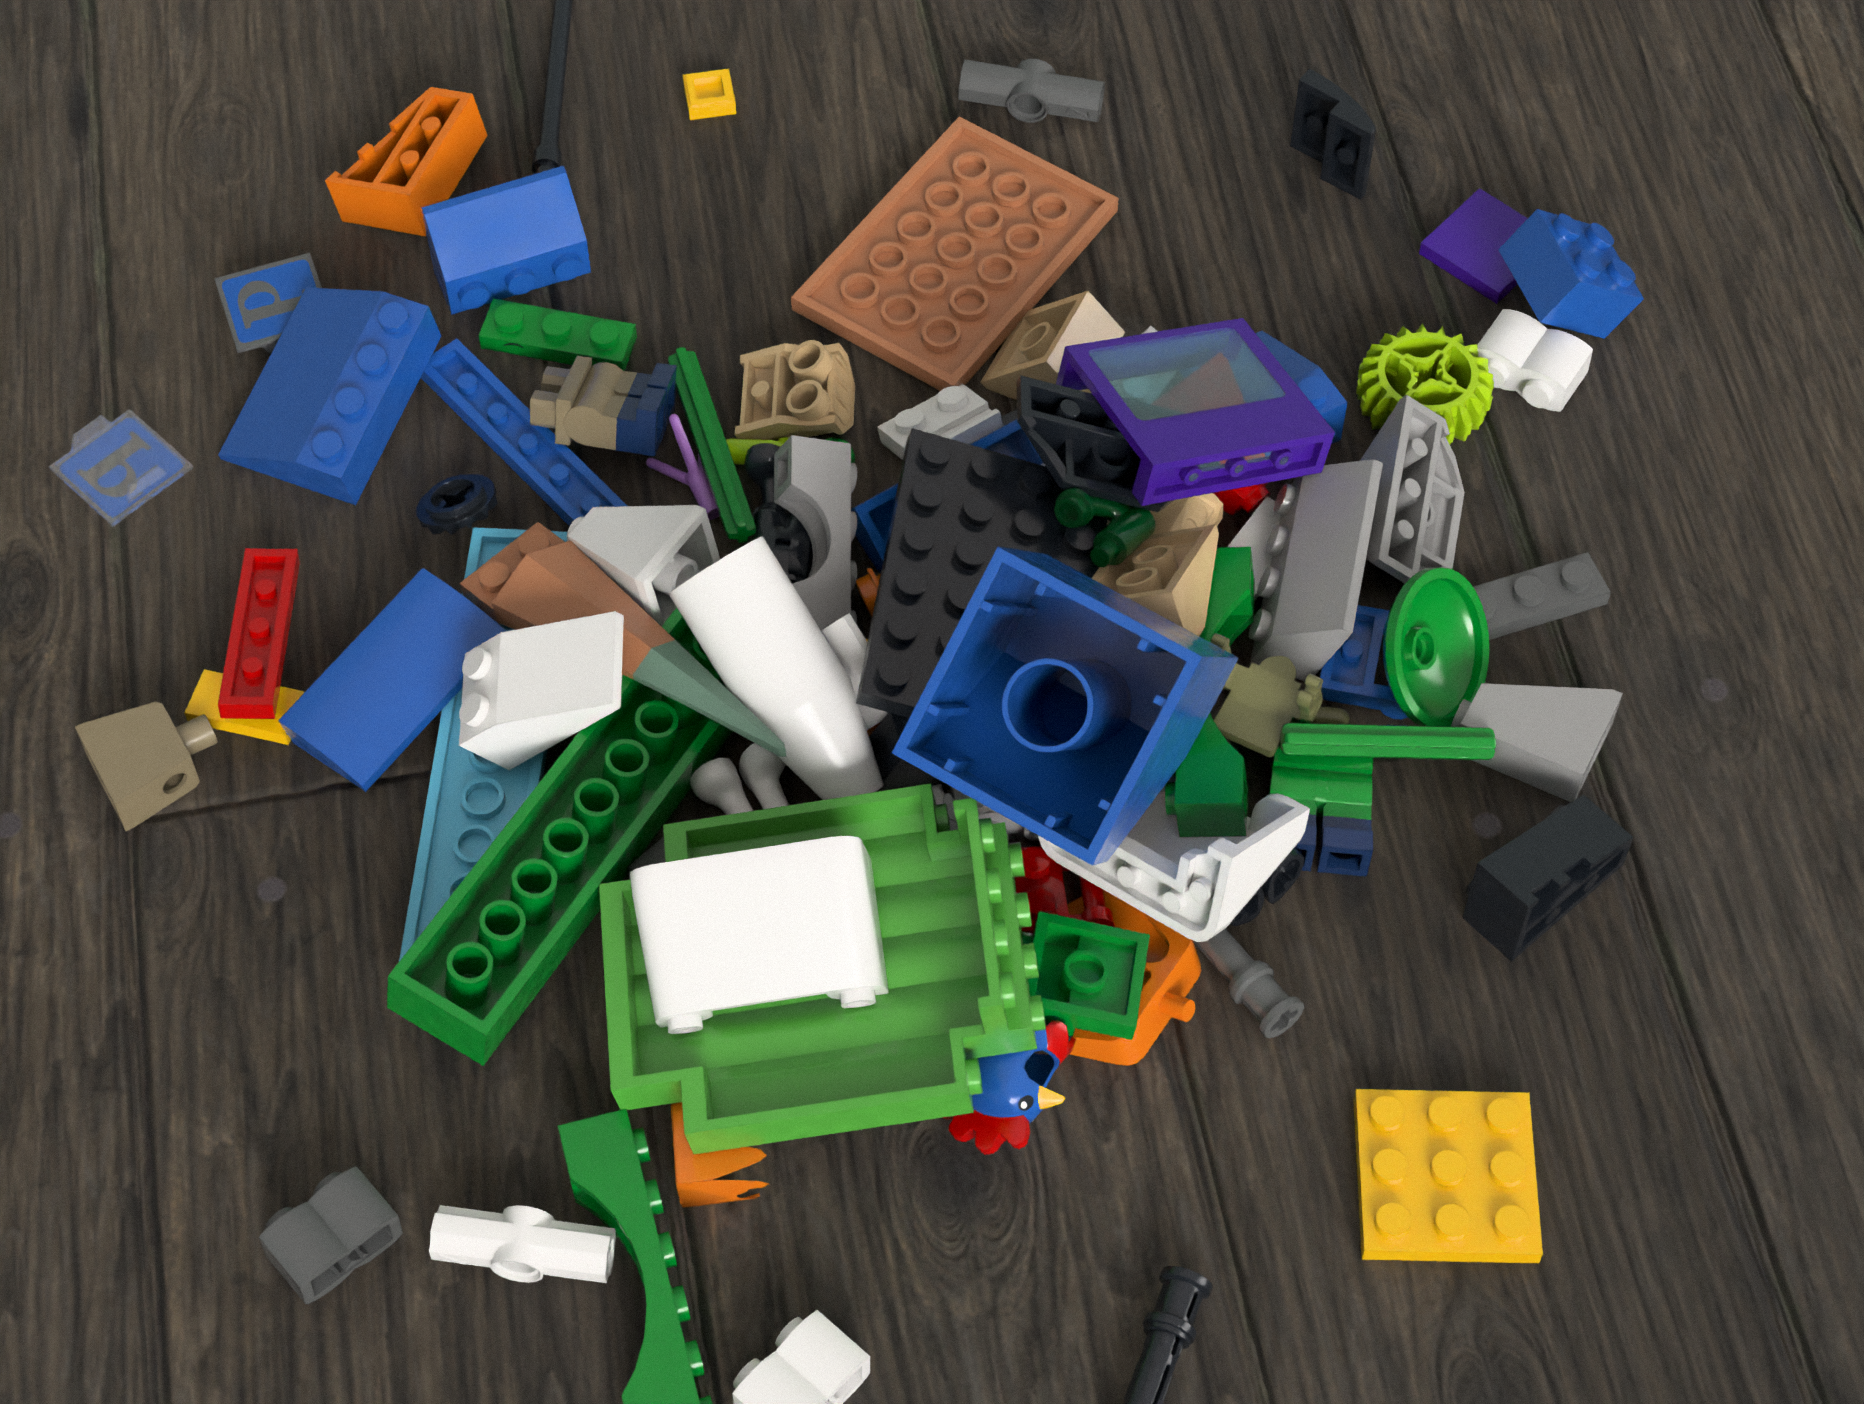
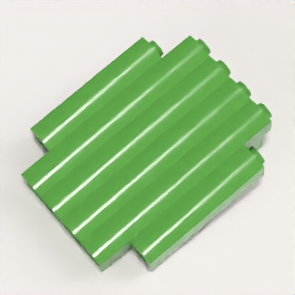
M931 784L664 824L666 862L827 837L854 836L862 839L872 862L889 993L875 995L876 1003L857 1008L841 1007L840 999H832L827 994L715 1010L713 1011V1017L702 1021V1030L684 1034L668 1033V1027L660 1028L655 1022L632 898L631 880L599 884L610 1087L620 1110H633L682 1102L684 1135L693 1154L974 1113L972 1095L983 1093L978 1058L1037 1049L1035 1031L1046 1030L1041 995L1030 996L1028 979L1038 978L1039 972L1034 943L1023 944L1021 928L1032 926L1027 892L1016 893L1015 877L1025 876L1020 842L1009 843L1005 822L993 824L991 817L981 819L977 801L972 798L953 801L958 829L951 830L947 804L936 805Z

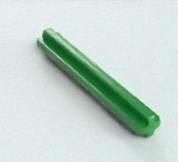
M1285 723L1281 728L1280 747L1282 753L1287 756L1490 760L1495 754L1496 738L1494 730L1486 727Z

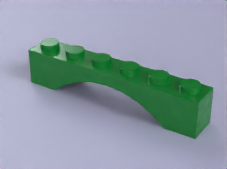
M1251 547L1217 548L1206 624L1199 637L1211 642L1213 635L1218 633L1229 638V646H1231L1235 639L1254 622L1255 578ZM1209 713L1187 757L1176 770L1175 782L1166 783V814L1176 815L1179 837L1247 836L1248 787L1244 757L1227 742L1214 722L1211 713Z
M627 1109L558 1125L575 1202L599 1218L606 1227L615 1228L616 1237L621 1241L636 1265L645 1289L647 1307L644 1339L635 1370L622 1394L623 1404H713L710 1395L698 1397L694 1378L705 1375L697 1341H684L680 1323L690 1321L691 1318L683 1285L675 1287L670 1285L667 1269L676 1267L677 1262L669 1231L657 1233L653 1216L662 1214L664 1211L656 1178L644 1181L640 1164L651 1160L643 1127L631 1129Z

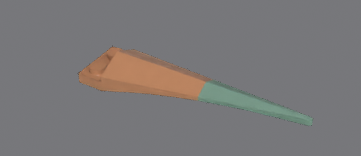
M539 522L459 583L464 597L497 623L515 630L613 611L624 615L622 675L686 705L779 757H787L784 742L571 540L563 541Z

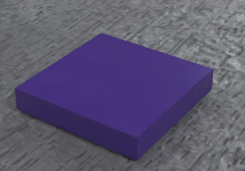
M1479 188L1421 242L1419 254L1497 304L1517 285L1498 249L1528 218Z

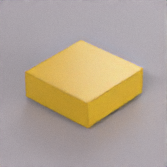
M729 69L683 74V85L690 120L736 114V103Z

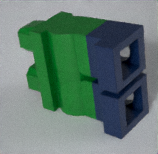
M1278 747L1272 759L1268 795L1279 793L1310 808L1305 832L1299 843L1295 846L1296 849H1301L1299 852L1305 859L1302 871H1311L1316 847V817H1320L1317 872L1367 877L1373 853V831H1371L1373 758L1287 756L1282 753L1281 747ZM1330 852L1356 854V856L1350 859H1339Z

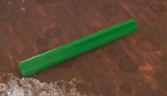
M685 347L677 348L676 353L668 357L667 363L677 365L676 389L724 530L729 539H737L738 543H744L749 536L756 532V525L696 353L694 351H686Z

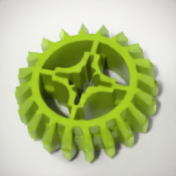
M1423 323L1416 333H1411L1404 326L1401 327L1396 337L1385 333L1379 344H1371L1366 358H1363V363L1359 366L1356 394H1358L1357 399L1361 401L1362 415L1371 417L1372 430L1381 429L1399 400L1408 395L1446 419L1450 433L1446 436L1449 444L1453 442L1454 437L1466 441L1468 435L1471 434V430H1479L1480 425L1484 422L1487 411L1491 408L1494 380L1493 374L1489 373L1488 359L1478 357L1477 344L1463 346L1462 333L1453 338L1446 336L1443 326L1436 333L1427 332Z

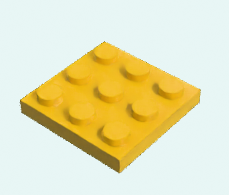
M1355 1090L1353 1103L1362 1260L1495 1263L1540 1262L1543 1250L1529 1093Z

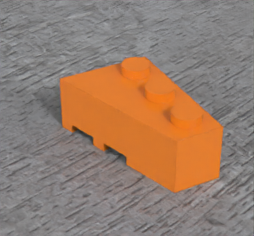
M430 87L389 123L390 133L374 147L366 143L357 151L359 160L342 175L337 171L333 172L325 182L342 222L426 237L421 208L450 198L488 136L472 93Z

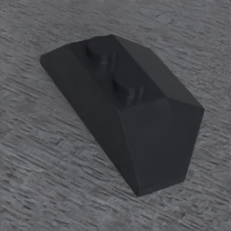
M1020 375L1016 382L1017 422L1060 488H1078L1090 496L1154 512H1160L1174 501L1145 506L1140 505L1132 494L1141 459L1093 394ZM1126 403L1139 420L1146 421L1175 416Z

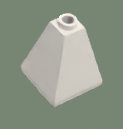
M698 505L592 507L585 517L576 518L567 532V541L571 540L660 626L664 624L676 608L669 593L720 560L706 509Z

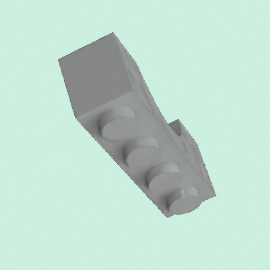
M791 435L774 454V502L790 511L802 523L810 537L813 549V563L808 578L792 583L820 630H823L848 613H850L857 624L856 612L851 610V591L855 586L857 578L856 562L851 561V542L855 537L857 529V516L855 512L851 511V493L857 481V467L855 463H851V444Z

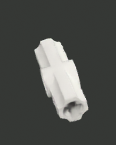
M440 1205L437 1213L434 1214L431 1226L429 1253L431 1260L490 1267L500 1277L517 1282H537L543 1278V1275L607 1283L614 1261L616 1233L615 1228L555 1221L553 1216L546 1211L529 1206H509L504 1209L503 1213Z

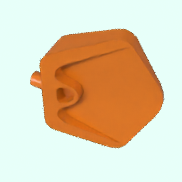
M1104 890L1106 907L1113 912L1116 928L1150 935L1137 1026L1132 1040L1075 1028L1073 1037L1076 1041L1070 1055L1116 1065L1130 1066L1138 1063L1145 1057L1171 1018L1184 1022L1191 1020L1195 1012V1002L1185 997L1201 974V962L1193 940L1186 938ZM1082 896L1067 904L1069 915L1081 914L1084 911Z

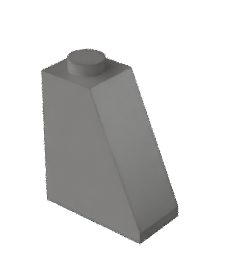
M1481 683L1472 702L1465 699L1462 700L1451 727L1491 728L1494 730L1496 738L1494 757L1490 760L1472 761L1564 800L1573 802L1577 799L1613 725L1623 693L1613 689Z

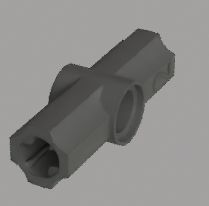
M1039 59L1023 60L1017 67L964 60L958 100L1007 107L1013 117L1026 123L1042 121L1047 114L1099 122L1105 82L1056 74V71L1050 64Z

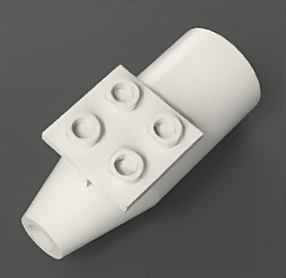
M763 536L723 557L669 593V596L726 688L784 742L787 757L779 758L822 800L872 793L884 786L867 730L880 723L888 713L856 704L867 640L850 613L820 630Z

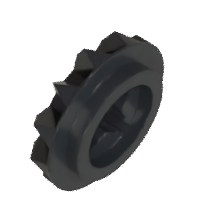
M478 474L453 476L434 485L421 498L416 508V514L421 526L428 528L432 534H440L447 531L450 535H453L461 528L467 527L471 529L472 524L477 520L487 519L488 511L498 504L496 498L497 491L493 482L486 476Z

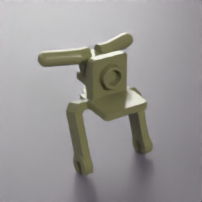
M1215 633L1211 643L1231 653L1230 639ZM1272 656L1263 660L1260 665L1252 662L1249 668L1237 663L1235 664L1223 689L1230 693L1215 717L1214 722L1226 739L1267 757H1272L1280 746V733L1283 724H1349L1350 717L1348 712L1342 708L1321 706L1323 702L1321 692L1323 679L1309 674L1304 683L1306 684L1304 691L1300 690L1301 683L1295 681L1296 668L1292 661L1285 656Z

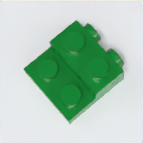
M1039 911L1033 933L1022 931L1023 944L1034 943L1039 977L1028 979L1030 996L1041 995L1046 1025L1051 1021H1061L1067 1026L1068 1036H1073L1075 1028L1132 1040L1137 1026L1150 935Z

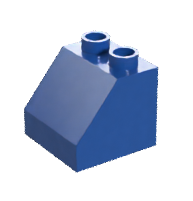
M997 547L892 754L1092 866L1101 864L1110 859L1187 757L1239 657L1047 554Z

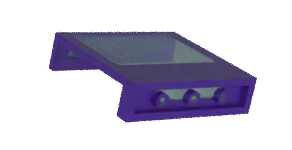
M1244 318L1065 346L1056 385L1076 390L1089 389L1141 459L1132 494L1141 506L1322 473L1335 434L1334 430Z

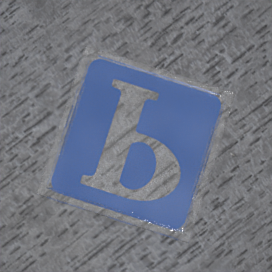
M129 409L112 422L100 415L73 434L71 451L50 465L49 468L111 526H115L192 470L193 465Z

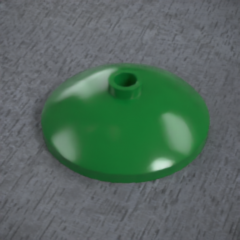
M1427 568L1413 575L1394 599L1385 624L1383 661L1387 682L1393 697L1402 711L1412 722L1419 726L1451 727L1462 700L1465 699L1472 702L1481 683H1485L1487 676L1489 632L1482 603L1471 583L1459 572L1449 568Z

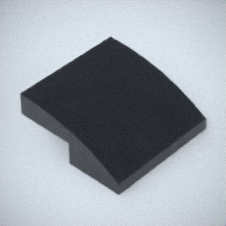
M1309 68L1299 79L1290 147L1322 163L1321 180L1361 200L1366 194L1376 127L1367 113L1350 95L1324 76Z

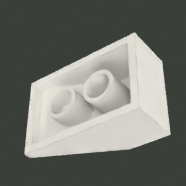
M613 611L501 632L465 653L462 665V704L459 711V746L507 770H511L620 709L624 615Z

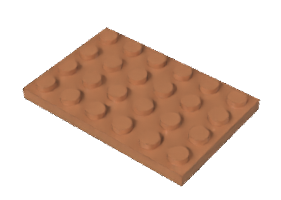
M959 116L791 297L792 310L939 391L950 386H960L962 383L966 385L1016 328L1028 310H1031L1116 214L1119 198Z

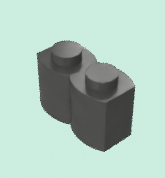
M356 1166L343 1173L334 1172L326 1176L316 1186L313 1196L308 1202L300 1204L295 1208L286 1207L276 1212L266 1223L265 1230L259 1236V1240L266 1257L307 1305L333 1290L355 1268L370 1262L390 1247L403 1234L398 1214Z

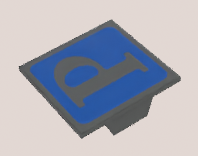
M310 253L214 278L237 353L263 347L271 355L306 287L322 288Z

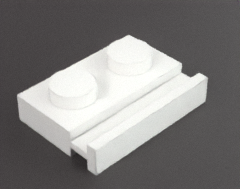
M962 383L960 386H950L942 389L937 395L911 409L901 411L896 417L877 426L881 443L903 460L906 441L912 428L970 444L1002 427L1003 422L999 410L989 409L987 401Z

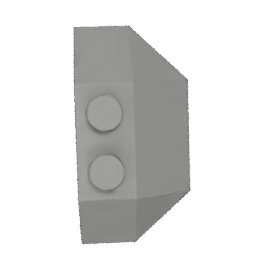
M1408 395L1399 400L1360 460L1375 459L1383 463L1366 559L1404 583L1419 571L1427 568H1453L1465 493L1455 454L1446 438L1450 434L1446 419Z

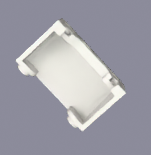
M1172 775L1168 782H1175L1176 777ZM1164 786L1107 862L1092 866L1040 836L1038 838L1047 856L1056 863L1186 938L1196 942H1204L1227 928L1299 843L1305 832L1310 808L1288 796L1279 793L1269 794L1256 803L1251 818L1247 816V836L1179 837L1176 815L1166 814Z
M827 837L652 864L630 872L632 898L655 1022L660 1028L668 1027V1033L684 1034L702 1030V1021L713 1017V1011L821 994H827L832 999H840L841 1007L857 1008L876 1003L875 995L889 993L872 862L862 839L858 837Z

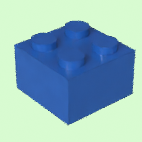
M1536 209L1498 249L1540 323L1605 339L1644 300L1634 282L1636 276L1633 270L1618 256L1612 246L1614 244L1612 235L1598 223L1589 224L1572 219L1563 213L1557 215Z

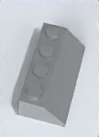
M1371 459L1324 465L1322 473L1297 477L1291 485L1285 483L1280 489L1274 505V512L1280 514L1279 524L1273 528L1266 545V554L1272 555L1271 564L1265 569L1257 589V595L1263 597L1261 609L1255 614L1254 622L1249 629V638L1254 640L1251 662L1260 665L1268 657L1285 656L1292 661L1296 668V679L1305 682L1309 674L1316 675L1353 633L1383 467L1382 462Z

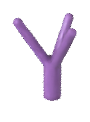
M671 414L669 421L689 472L686 473L654 458H648L646 465L688 485L698 505L706 509L709 520L715 519L720 515L699 453L698 460L696 461L679 416Z

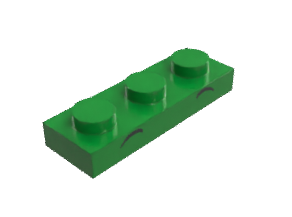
M494 298L479 333L482 349L573 365L577 356L592 358V366L597 363L608 362L618 366L623 371L626 369L637 338L636 324Z

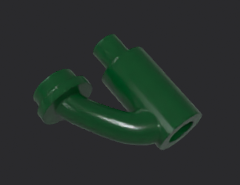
M1078 488L1065 489L1057 497L1054 508L1058 521L1069 528L1082 527L1090 522L1093 516L1103 517L1110 521L1096 535L1093 541L1094 549L1091 551L1090 556L1092 562L1098 567H1106L1108 564H1121L1155 531V519L1149 510L1090 496Z

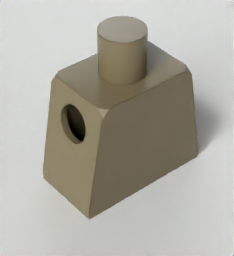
M152 702L75 726L86 756L125 831L136 827L196 788L200 780L191 755L218 743L205 714L175 727L164 705L160 702Z

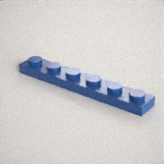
M457 338L432 354L421 379L569 526L576 518L585 517L592 507L627 506L566 445L555 444V434L548 427L530 425V409Z

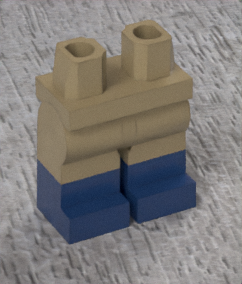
M577 356L571 369L547 366L543 373L541 391L535 390L530 400V425L555 428V444L570 446L572 440L586 446L655 456L664 436V431H666L670 422L669 416L675 411L677 365L657 363L652 374L623 371L618 366L608 362L597 363L592 366V358Z

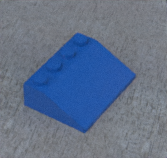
M306 287L218 454L220 459L356 505L441 338V333L429 306L383 291Z

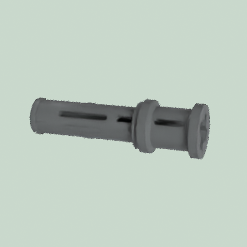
M1226 928L1208 941H1193L1228 981L1230 998L1236 1004H1244L1260 1022L1259 1030L1265 1038H1274L1284 1033L1302 1015L1304 1003L1296 996L1290 997L1273 978V968L1263 961H1254Z

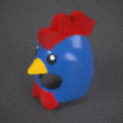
M1051 1021L1046 1025V1030L1035 1031L1037 1049L978 1058L983 1093L972 1095L974 1113L943 1117L947 1120L952 1119L949 1125V1132L957 1141L967 1142L975 1137L977 1149L985 1155L995 1153L1005 1141L1014 1149H1021L1027 1145L1030 1136V1123L1037 1118L1043 1109L1062 1104L1065 1100L1064 1096L1046 1088L1055 1070L1072 1052L1076 1041L1073 1036H1068L1067 1026L1063 1022ZM1044 1051V1052L1048 1053L1049 1055H1046V1054H1038V1053H1034V1052Z

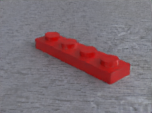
M245 548L218 700L220 718L275 719L300 566L298 549Z

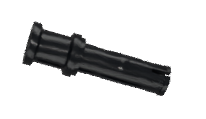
M1165 1266L1161 1270L1159 1279L1163 1285L1154 1310L1148 1312L1143 1320V1330L1147 1337L1123 1404H1163L1182 1349H1187L1195 1340L1197 1333L1193 1324L1202 1299H1208L1213 1289L1212 1283L1204 1276L1179 1266Z

